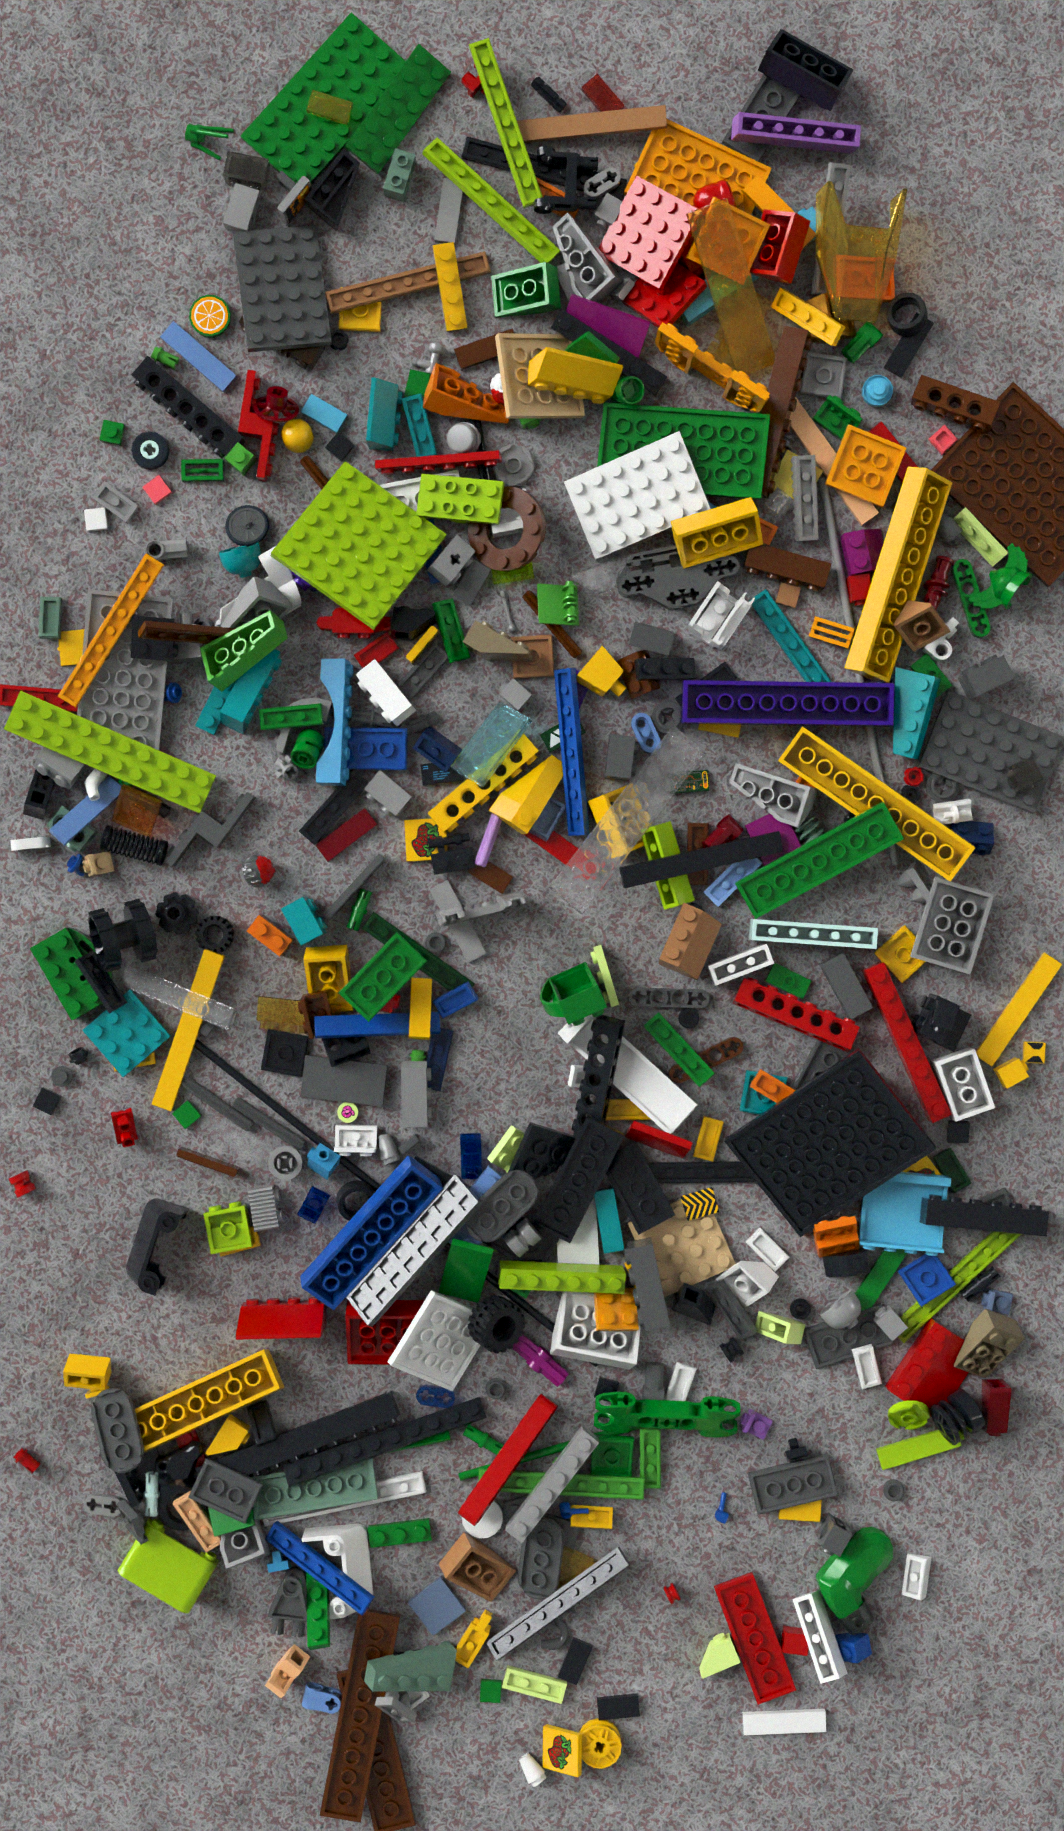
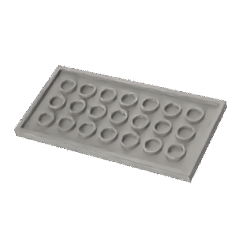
M88 589L82 656L121 593ZM145 596L133 616L172 618L174 599ZM131 619L78 704L77 715L160 751L168 661L131 658Z

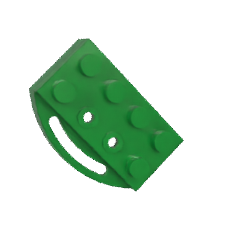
M66 927L31 947L30 950L71 1021L103 1005L88 981L81 980L83 974L76 963L70 961L71 957H74L76 961L88 953L80 944L81 940L85 941L95 952L92 940L77 929ZM107 972V973L109 974V976L111 977V979L113 980L112 973H111V972Z
M586 962L548 978L540 993V1001L545 1012L553 1017H565L568 1025L571 1023L573 1026L580 1025L585 1021L584 1017L591 1014L593 1017H598L607 1008L601 991Z

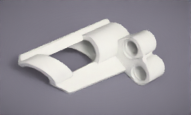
M273 547L258 556L269 575L264 580L272 582L292 603L293 607L288 612L290 613L301 606V597L296 583L293 581L292 571L270 556L275 548ZM237 598L220 609V619L216 621L215 627L222 625Z

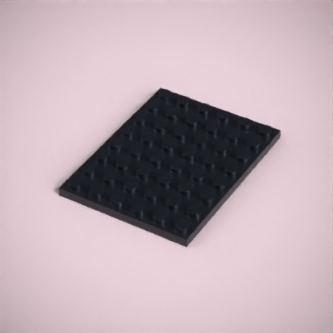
M859 1048L724 1140L800 1237L814 1229V1224L828 1220L936 1150L935 1144Z

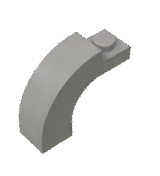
M306 698L298 700L289 706L321 703L323 721L329 723L333 703L332 701L320 698ZM294 728L274 729L280 731V735L276 734L273 746L276 747V752L286 754L289 739Z

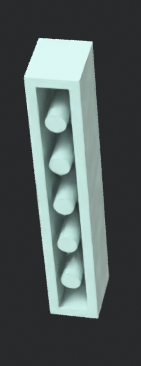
M750 919L749 940L877 949L878 928Z

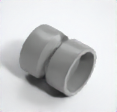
M524 1218L516 1225V1230L511 1229L503 1236V1239L520 1258L529 1250V1245L534 1246L542 1237L535 1227Z

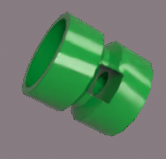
M620 376L614 393L610 398L615 403L636 404L644 396V384L637 377Z
M302 730L291 752L290 758L292 762L300 768H314L324 746L325 740L323 736L315 730Z

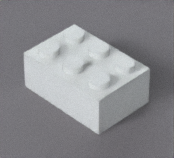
M968 1047L931 1060L938 1084L952 1114L950 1115L952 1120L959 1121L995 1108L974 1048Z

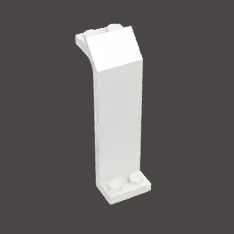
M592 1014L584 1017L585 1021L580 1025L573 1026L572 1023L569 1025L566 1023L558 1032L562 1039L575 1048L585 1059H588L589 1051H587V1045L593 1035L591 1025L593 1020L596 1019ZM602 1034V1041L608 1043V1037ZM622 1036L613 1084L663 1131L673 1134L695 1110L698 1104ZM598 1054V1061L604 1063V1057Z

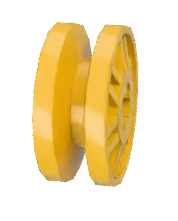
M599 1718L585 1723L579 1733H582V1760L593 1768L603 1769L610 1767L618 1760L621 1754L622 1744L618 1728L609 1720L599 1721Z

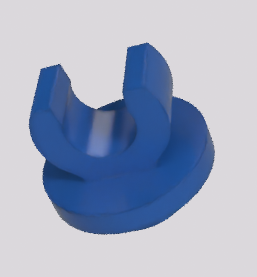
M176 682L166 685L167 696L164 698V701L178 703L182 697L181 687Z
M82 855L71 856L67 862L68 872H75L77 875L84 876V873L79 870V867L83 864Z

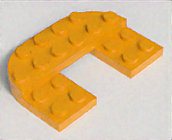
M662 322L658 328L655 344L672 364L686 374L689 373L691 368H694L724 388L722 398L742 409H748L751 406L749 409L751 412L757 413L761 411L770 397L767 387L761 383L755 384L749 380L750 377L743 371L737 372L734 370L732 372L733 369L726 363L720 364L714 360L715 357L711 353L699 350L696 341L688 335L684 337L678 333V329L672 324L668 323L666 325Z

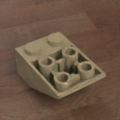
M475 620L463 640L468 650L485 660L533 662L534 660L527 645L520 641L517 644L514 643L508 634L502 631L497 633L493 626L485 621L480 623Z
M985 1309L973 1321L954 1363V1367L986 1378L1025 1339L1017 1321Z

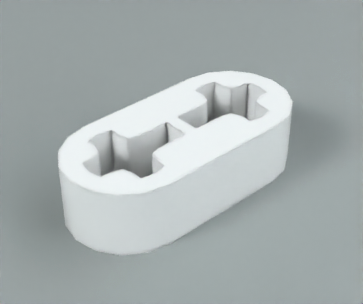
M50 837L10 840L11 851L51 847Z

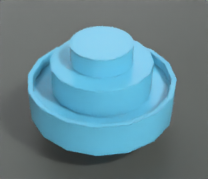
M882 375L869 377L862 387L864 401L873 407L885 405L893 394L891 381Z

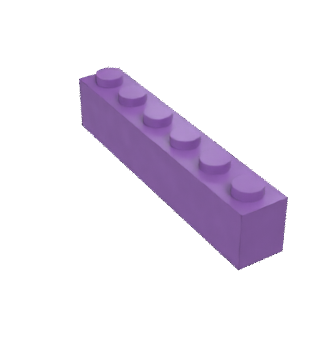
M739 112L732 119L731 141L852 154L860 146L861 125Z

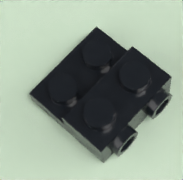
M133 616L131 658L174 661V657H178V645L174 641L140 639L138 631L144 621L176 623V619Z

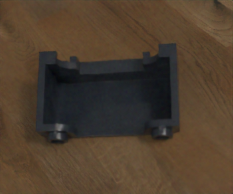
M157 1198L151 1199L146 1204L126 1265L127 1274L141 1291L156 1296L164 1287L167 1277L161 1274L160 1264L151 1261V1257L159 1232H173L178 1227L180 1219L186 1218L189 1208Z

